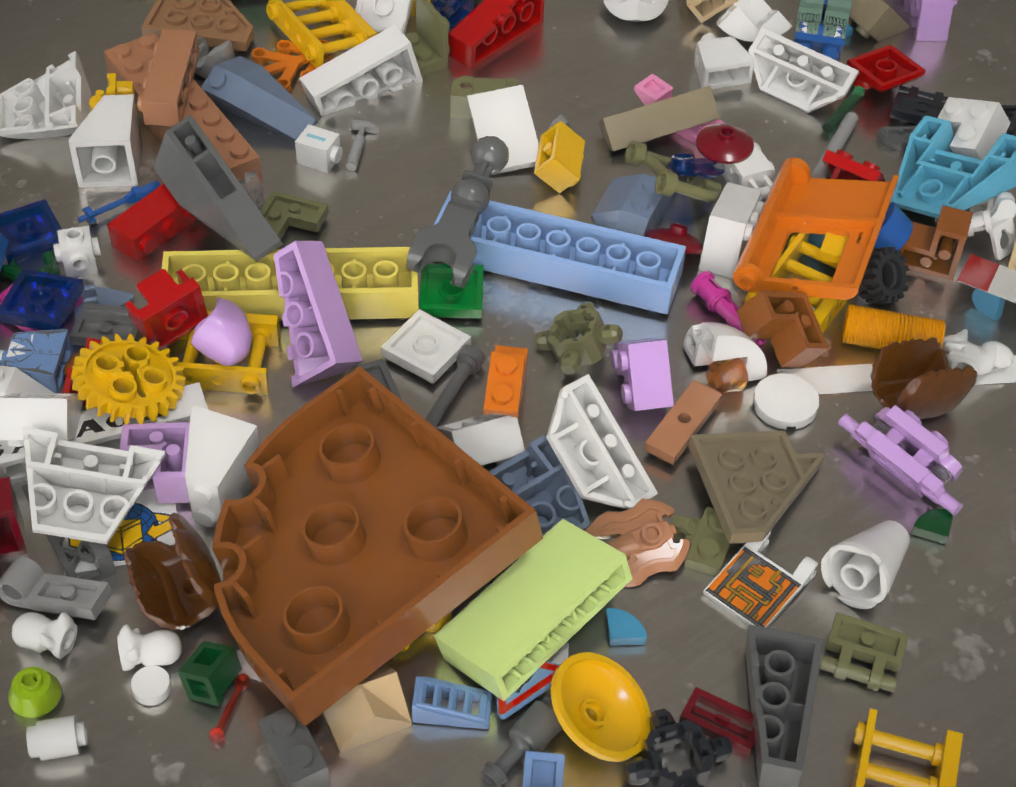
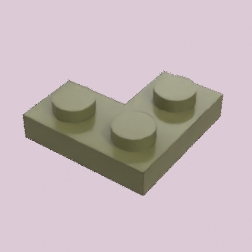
M276 191L271 192L260 210L280 240L289 226L318 232L329 213L328 204Z

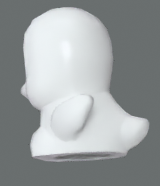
M28 612L19 616L12 626V638L16 645L37 651L38 653L49 650L54 657L62 659L71 652L77 636V625L66 612H62L56 620H50L37 612Z
M126 624L121 628L117 637L123 671H129L138 664H143L145 667L170 665L177 661L182 653L179 636L174 631L167 629L140 634L139 628L132 630L129 624Z

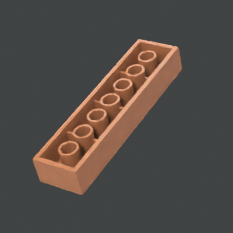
M155 33L144 35L136 40L116 45L104 51L107 72L116 73L117 81H133L135 103H138V96L143 95V80L145 76L149 75V60L154 58L155 55L154 44L156 40H159ZM193 79L182 120L192 115L245 191L263 184L260 156ZM138 111V115L144 121L143 113ZM147 125L160 143H162L165 131L173 127Z

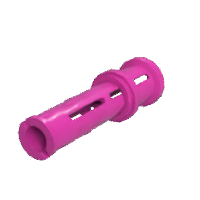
M704 271L692 281L690 291L695 295H699L706 302V307L709 311L718 313L729 326L745 333L736 311L739 307L732 300L731 292L727 288H722L714 280L715 276L711 271ZM752 339L759 348L766 342V339Z

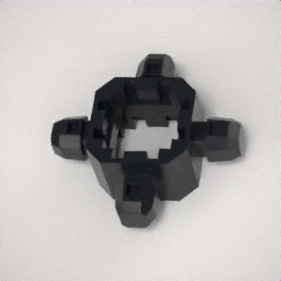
M663 708L651 713L650 726L652 730L645 741L643 757L628 761L624 765V774L627 782L633 785L648 783L650 779L653 787H707L711 779L714 763L727 759L732 754L733 749L727 736H712L706 740L700 725L689 720L676 723L671 713ZM675 744H679L681 749L687 748L689 753H694V760L699 770L696 771L695 767L683 770L681 776H677L676 771L669 773L667 767H662V759L658 749H661L662 753L674 749Z

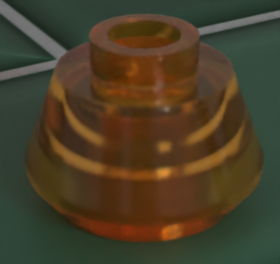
M740 358L714 361L708 366L709 371L706 373V378L712 389H717L721 393L741 392L745 389L748 383V374Z

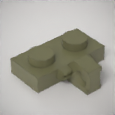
M706 506L701 520L699 518L691 519L674 514L670 523L674 524L677 531L674 539L678 541L680 539H688L690 542L684 567L716 577L721 572L731 544L727 541L715 509Z

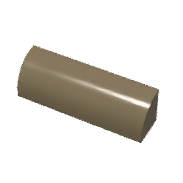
M710 85L603 118L598 123L608 148L613 152L626 148L633 140L642 143L720 119V115Z

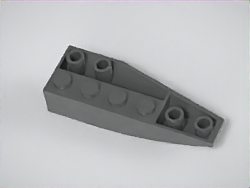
M189 115L165 131L154 169L183 209L256 262L283 245L192 115Z

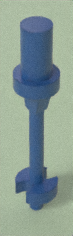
M155 180L142 187L136 185L122 199L94 211L89 206L83 208L82 211L85 215L78 217L77 220L79 223L87 221L89 225L97 223V220L94 218L95 216L125 203L138 202L161 186L158 180Z

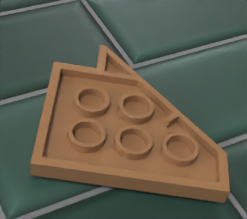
M156 0L141 26L142 36L155 33L159 39L162 29L197 31V36L204 38L208 43V47H216L230 40L234 51H247L254 37L252 24L230 0Z

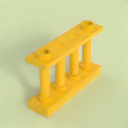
M269 0V3L266 5L268 18L281 29L315 68L324 64V55L352 49L378 34L345 0H297L284 3L282 0ZM312 8L320 10L319 12L296 16L293 13ZM330 21L333 24L312 30L306 27L307 25ZM340 34L346 37L345 39L324 44L318 40Z
M810 233L793 234L786 251L777 263L772 277L784 278L788 272H791L811 281L832 282L833 277L797 262L802 254L836 269L838 265L817 259L820 248L808 243ZM748 292L745 298V303L749 301L752 297H754L758 292ZM808 297L811 306L815 307L814 314L823 334L849 299Z
M245 313L253 334L248 367L223 366L215 362V365L196 363L199 350L191 344V338L195 330L180 338L179 340H188L183 361L178 362L177 365L184 367L183 377H186L184 385L199 382L201 389L205 391L269 395L267 368H261L265 347H279L281 335L278 315Z
M870 708L865 722H857L853 744L859 745L852 787H864L865 778L896 787H956L963 733L947 730L942 743L926 744L876 730L875 723L878 710ZM871 745L929 760L930 765L936 766L935 777L930 776L929 779L869 763Z

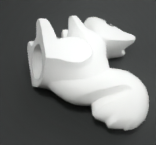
M967 329L944 337L942 347L947 352L945 355L948 364L951 365L948 368L954 369L957 367L962 370L966 366H972L977 371L978 377L988 374L993 367L1001 369L1009 367L1014 362V355L1010 348L1000 342L989 341L981 346L969 342Z

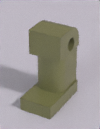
M473 76L456 78L451 85L450 118L471 119L467 96L518 86V78L494 79L473 78Z

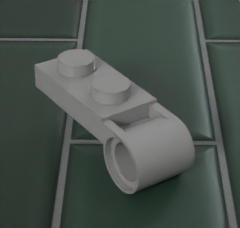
M26 557L15 558L0 579V599L10 605L54 614L66 612L69 616L92 620L97 618L113 593L107 582L44 573L35 561Z

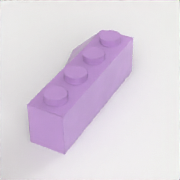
M294 241L275 253L274 261L279 296L284 297L286 306L285 312L282 314L283 325L289 328L291 346L287 347L288 360H293L295 375L291 376L292 388L341 374L363 362L323 241Z

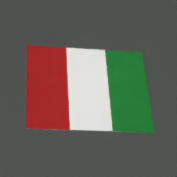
M970 254L957 281L1016 303V271Z

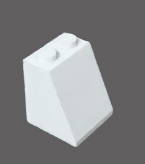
M134 94L104 95L69 138L68 143L78 188L138 185L142 138Z
M196 405L192 407L190 414L185 479L193 520H196L203 526L216 527L224 500L244 498L253 486L244 465L260 446L257 425Z

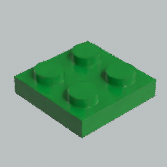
M427 264L422 269L419 296L420 310L433 317L482 318L483 265H474L473 273L465 288L451 285L453 271L447 264Z

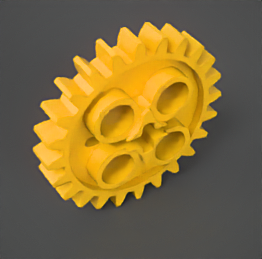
M115 334L114 341H110L105 336H102L100 344L90 341L89 349L81 348L80 356H75L71 380H73L72 390L78 391V400H86L85 408L87 410L95 407L98 408V417L103 416L105 413L111 414L110 422H114L118 416L123 417L125 425L129 424L131 418H136L139 424H143L144 417L146 416L153 422H156L158 413L165 417L168 416L169 408L176 409L178 400L182 399L186 377H183L184 367L177 366L178 357L169 358V348L160 351L158 350L159 342L148 345L146 344L147 339L144 336L139 342L134 341L132 334L128 335L127 340H122L118 334Z

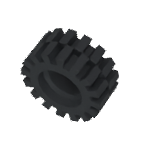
M895 247L873 249L859 291L862 290L859 296L862 299H866L865 302L872 304L896 303L899 301L898 299H902L905 296L903 292L908 290L905 282H910V276H906V271H910L909 265L904 266L907 259L905 256H901L902 252L899 249L895 250Z

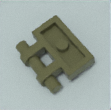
M836 612L826 649L839 653L840 656L839 659L824 655L820 669L834 673V678L845 681V678L867 684L866 688L878 691L880 688L894 693L898 678L883 674L884 669L899 672L909 635ZM851 657L873 664L872 669L851 664Z

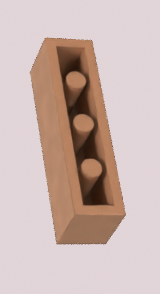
M162 29L160 39L155 41L154 58L149 60V75L144 77L143 95L138 96L137 103L138 111L143 113L145 125L174 126L182 120L200 55L197 31Z

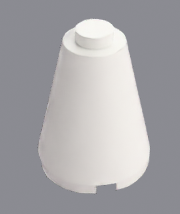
M887 520L833 545L821 562V572L829 589L833 586L841 594L838 598L851 607L858 609L875 607L887 597L910 544L907 530L898 522Z

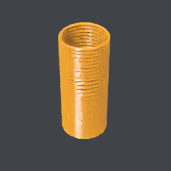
M849 304L844 320L842 343L881 350L895 341L901 343L912 338L914 340L920 338L926 341L931 337H935L937 342L941 343L942 349L946 324L941 319L919 317L918 315L911 316V314L907 315V313H896L889 310H877V308Z

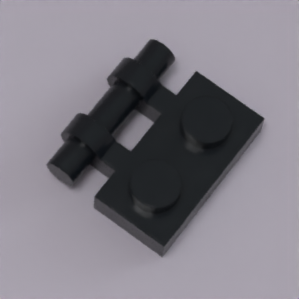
M911 85V88L899 86L890 118L919 124L925 115L938 118L948 97L944 96V93L937 91L935 94L919 90L920 87Z

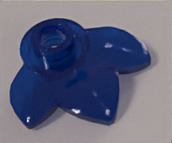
M688 153L674 154L668 163V169L681 176L697 177L700 175L708 179L719 177L724 173V169L714 167L717 162L707 158L695 159L693 154Z

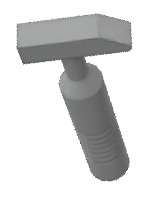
M353 119L351 129L359 130V132L354 136L345 165L349 171L357 169L365 142L364 132L378 134V127L373 123Z

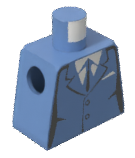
M68 329L16 332L12 336L8 350H0V366L16 367L52 392L61 393L65 380L62 370L73 354Z

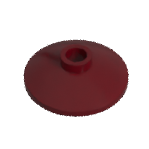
M719 123L709 125L698 133L696 147L705 158L713 162L735 164L751 156L754 150V140L746 130L738 126Z
M671 223L670 228L649 230L645 237L686 246L685 253L688 254L702 253L704 245L697 238L687 233L688 227L677 223Z

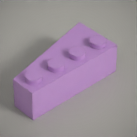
M904 0L903 6L905 11H910L912 16L909 18L911 28H916L914 33L915 41H947L952 10L957 5L958 0Z

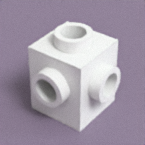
M89 225L57 230L59 243L53 244L57 262H63L66 278L98 273L95 256L101 255L98 237L91 238Z

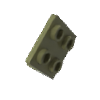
M416 0V31L405 34L406 38L411 42L421 76L448 67V55L450 54L448 44L449 22L427 0Z

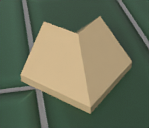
M386 663L323 712L339 753L412 727L397 671Z

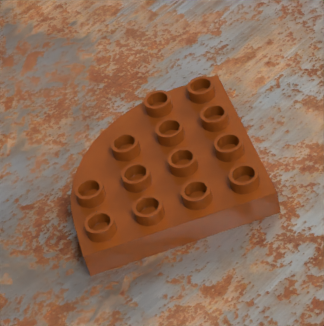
M359 366L284 420L260 444L245 463V470L254 489L247 497L237 500H224L216 523L212 550L223 570V581L214 584V591L222 616L247 663L261 681L305 727L543 539L537 512L533 507Z

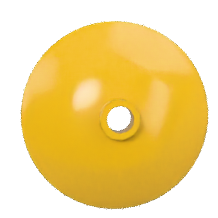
M583 652L570 656L555 670L551 681L553 709L561 727L577 746L596 758L610 762L629 760L644 749L645 741L652 730L650 726V708L642 689L622 666L603 655Z

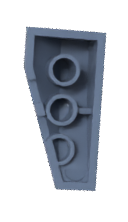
M241 56L215 65L201 86L217 107L294 142L308 124L312 126L317 124V120L263 66Z

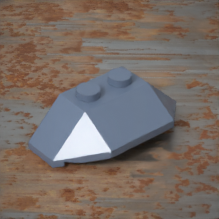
M643 173L614 178L591 215L592 222L597 226L645 237L647 231L656 229L676 192L670 197L656 193L655 183L657 177Z

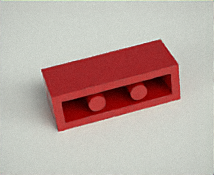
M163 183L109 222L107 226L112 247L138 263L197 218L177 203L167 186Z

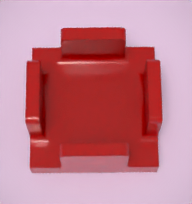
M161 269L139 282L137 289L148 302V305L140 310L136 308L131 300L125 303L131 321L141 334L146 337V343L151 345L154 342H159L158 350L160 351L193 331L203 319L208 317L199 284L193 277L189 279L182 269L175 272L179 284L173 280L165 269Z

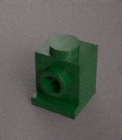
M203 641L177 672L188 699L220 706L223 702L221 695L241 672L242 667L234 647Z

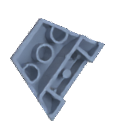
M547 433L529 443L527 450L489 471L536 510L543 536L562 519L582 530L591 525L582 498L579 496L546 439Z

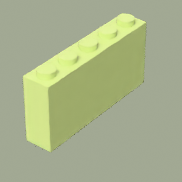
M562 519L545 533L540 542L520 556L515 563L498 576L493 583L475 599L470 601L460 613L434 635L443 659L502 701H505L632 580L626 554Z

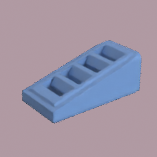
M416 676L412 702V723L489 729L492 693L435 678ZM426 698H433L432 705L425 703ZM441 699L449 700L448 708L441 707ZM457 700L464 701L463 712L456 710ZM472 702H480L478 715L471 714Z

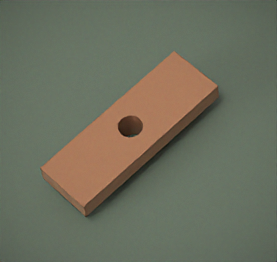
M693 380L646 440L644 451L674 465L688 446L690 435L698 433L719 405L722 393Z

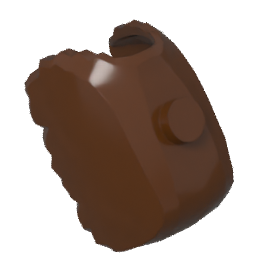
M931 337L926 341L920 338L917 340L912 338L901 343L897 341L892 342L881 349L876 362L872 364V372L870 374L872 380L871 387L874 396L879 400L883 408L888 407L891 409L896 405L904 412L910 410L919 419L933 418L948 413L962 402L976 383L977 371L972 366H966L962 370L957 367L954 369L948 368L945 352L941 349V343L937 342L935 337Z
M172 513L168 518L175 538V544L168 545L161 541L142 542L135 544L132 548H127L126 552L123 553L126 565L128 566L129 583L136 594L137 605L145 617L155 622L160 628H166L170 631L190 628L196 622L209 616L219 605L214 591V584L221 582L217 566L206 543L185 517L178 513Z

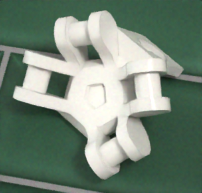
M1002 192L970 207V212L973 213L968 231V237L975 236L974 232L986 230L990 234L994 256L997 260H1001L1012 253L1016 238L1013 222L1016 214L1015 198L1009 192ZM987 205V210L982 211L983 206ZM935 218V224L937 225L938 218ZM1001 230L1007 233L1009 239L1005 249H1002L1000 246Z

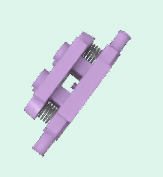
M896 405L891 409L885 407L875 415L877 422H875L873 427L866 421L860 425L849 414H844L840 418L838 425L852 434V437L868 450L869 457L919 497L922 498L925 495L936 505L940 504L953 516L959 513L963 504L949 495L944 485L949 480L955 482L963 471L962 465L949 454V443L943 435L935 430L928 431L921 425V420L910 410L904 412Z

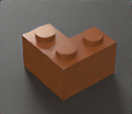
M942 205L936 228L912 222V233L907 242L899 249L902 252L901 256H905L907 259L904 266L909 265L910 270L953 281L967 239L973 213Z
M760 291L736 310L742 329L751 339H770L775 356L781 367L803 368L829 349L806 293Z

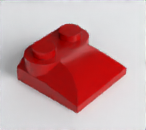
M892 45L847 60V66L859 71L853 85L860 90L873 88L882 93L913 82L924 76L926 72L924 68Z

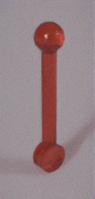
M246 674L236 676L234 680L236 688L217 726L209 732V739L214 743H219L224 739L223 730L242 691L250 687V678Z

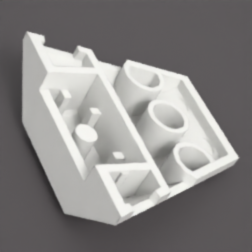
M76 51L68 55L70 60L55 68L51 64L46 67V74L35 80L27 78L0 94L1 137L40 139L72 135L91 112L89 106L91 91Z
M22 426L33 532L108 544L166 455V451L130 445L129 451L72 442L59 439L58 432Z

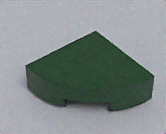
M946 509L928 511L916 520L911 534L946 544L953 515Z

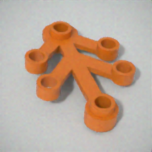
M289 40L278 41L276 44L277 52L267 51L265 48L253 49L251 52L252 62L259 65H265L268 61L275 62L263 66L271 75L283 71L277 81L289 93L292 92L291 81L300 65L309 63L306 70L300 73V77L316 69ZM319 40L322 44L328 43L326 40ZM334 53L324 55V64L334 58Z

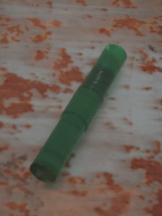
M857 86L836 108L835 112L823 124L822 129L824 132L831 133L842 121L846 113L853 109L854 105L865 94L863 87Z

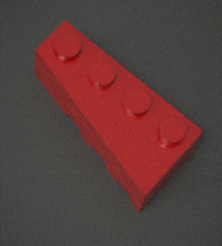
M483 0L448 33V44L450 47V54L448 56L470 69L475 68L544 23L545 0Z

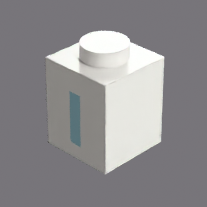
M308 124L295 141L297 164L328 173L334 164H338L341 160L343 148L340 147V134Z

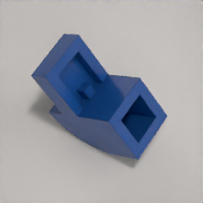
M894 201L889 205L874 248L895 247V250L901 249L912 233L913 223Z

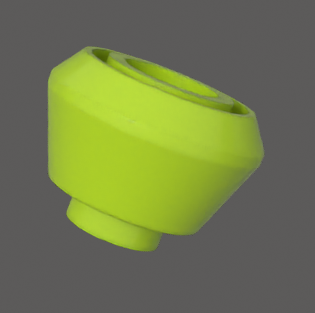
M28 667L15 675L8 693V702L11 709L19 716L26 718L40 717L49 713L57 706L62 696V687L58 678L45 669Z

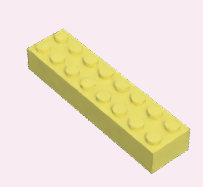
M410 247L325 248L349 319L411 318L418 311V273L406 269ZM281 249L274 250L258 262L241 250L163 252L162 269H165L177 284L179 283L175 272L180 269L184 271L189 279L193 277L201 288L207 311L214 310L217 303L216 299L219 297L235 303L244 313L278 315L279 321H283L282 314H284L286 308L285 299L279 296L274 254Z

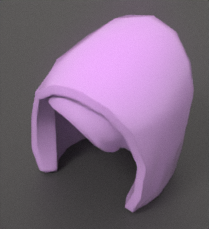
M217 297L214 310L195 327L191 344L215 362L223 366H232L242 361L248 355L253 334L244 311L230 300Z

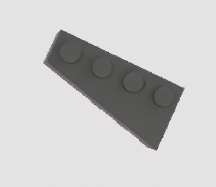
M748 624L745 653L755 736L759 787H800L824 639Z

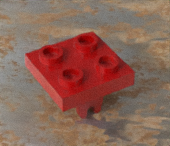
M827 149L822 159L832 174L830 179L886 182L883 177L884 174L879 172V166L868 161H864L863 164L853 161V156L843 150L837 149L835 153Z

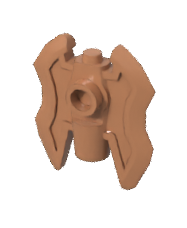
M642 498L633 508L622 512L607 511L598 516L584 530L598 539L615 538L606 542V544L626 554L632 575V580L625 586L627 588L640 586L650 575L661 571L676 572L686 559L690 548L688 539H680L679 543L673 542L674 535L677 534L674 524H668L663 518H670L675 513V509L656 500Z

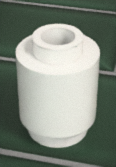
M76 715L37 721L35 726H29L26 730L30 758L40 757L41 761L81 754V746L88 744L85 722H78Z

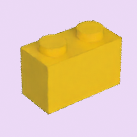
M560 120L540 136L534 174L558 193H561L568 187H573L581 178L585 140Z

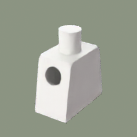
M712 33L702 36L697 43L694 60L701 88L711 85V89L751 83L755 60L734 37L716 38Z

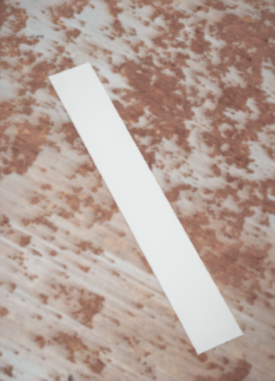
M1014 355V362L1009 367L1001 369L993 367L988 374L978 376L975 385L1015 383L1016 355ZM872 364L777 369L778 374H794L806 379L815 387L818 394L873 391L870 377Z

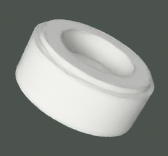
M146 666L134 674L131 680V688L134 698L139 703L153 706L167 699L171 692V682L165 669L159 666Z

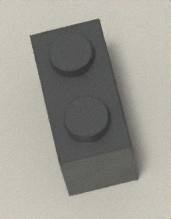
M287 708L258 720L262 744L284 787H330L328 765L307 726L304 727Z

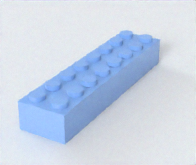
M450 191L434 225L437 224L441 219V216L448 202L451 199L452 191ZM489 201L488 207L480 214L479 221L471 237L477 250L474 265H483V270L667 315L682 275L686 246L495 201Z

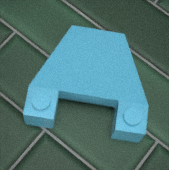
M925 115L910 134L898 174L899 180L890 203L894 201L899 208L939 218L942 205L966 210L1016 187V136L1002 133L985 158L980 160L951 153L950 144L954 138L951 122Z

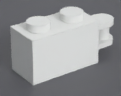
M755 141L753 153L748 159L735 164L714 162L727 182L762 190L760 201L768 197L773 186L772 178L775 175V169L772 162L768 161L762 153L759 144L755 143Z

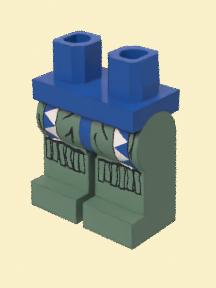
M800 0L793 42L840 61L853 0H828L823 25L820 22L824 0Z

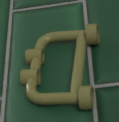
M633 140L627 146L625 152L626 163L640 166L644 162L658 176L655 183L656 193L670 197L676 192L706 202L718 200L722 186L718 182L711 181L709 173L694 169L681 161L647 151L646 144ZM669 170L675 171L685 176L686 183L680 181L678 179V175L676 173L670 172Z

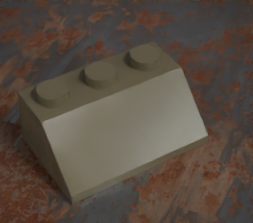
M882 0L852 1L848 24L851 25L853 21L857 23L858 26L855 29L866 39L871 35L879 42L910 28V25Z

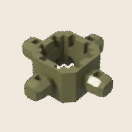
M588 301L582 302L575 310H566L555 316L551 329L537 333L534 343L539 350H552L562 372L569 375L575 374L580 366L593 365L602 359L606 345L619 343L622 340L623 331L619 325L604 324L594 304Z

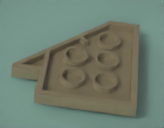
M785 430L692 434L688 441V447L729 544L762 542L819 469L824 459L823 452L796 454Z

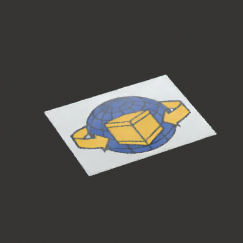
M155 488L142 490L108 544H106L111 552L114 566L126 565L123 553L126 552L127 548H132L135 544L161 541L168 545L175 544V538L168 518L172 513H177L176 504H158ZM65 538L62 548L77 550L81 540ZM79 561L75 573L96 570L97 568L93 563Z

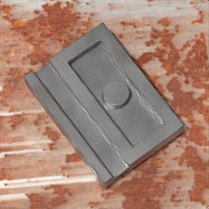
M86 302L82 303V311L78 313L70 333L71 344L86 346L88 337L101 340V337L105 336L110 341H114L115 334H118L122 340H127L128 335L132 334L134 341L138 342L141 337V332L131 321L126 307Z

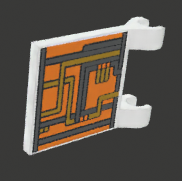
M771 532L768 533L762 542L746 543L703 590L704 596L747 626L750 624L768 628L799 591L816 575L815 569L818 563L810 557H805L792 575L762 555L761 552L769 545L768 537Z

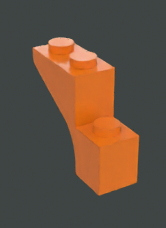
M495 345V351H491L483 414L510 415L511 417L518 418L521 398L524 397L528 348Z

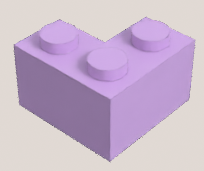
M645 338L621 341L614 344V350L610 351V361L612 369L617 370V375L624 376L625 384L621 385L623 404H627V408L633 411L674 406L667 340Z
M190 422L123 424L120 450L129 451L130 445L166 451V455L152 475L158 504L190 503L185 479Z

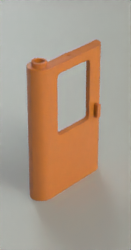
M795 157L786 159L781 165L733 273L734 283L740 289L748 292L806 293L807 297L841 300L855 297L859 291L896 189L899 175H893L892 179L887 182L811 178L809 165L805 161ZM826 232L848 237L832 282L772 277L790 234L810 233L826 235Z

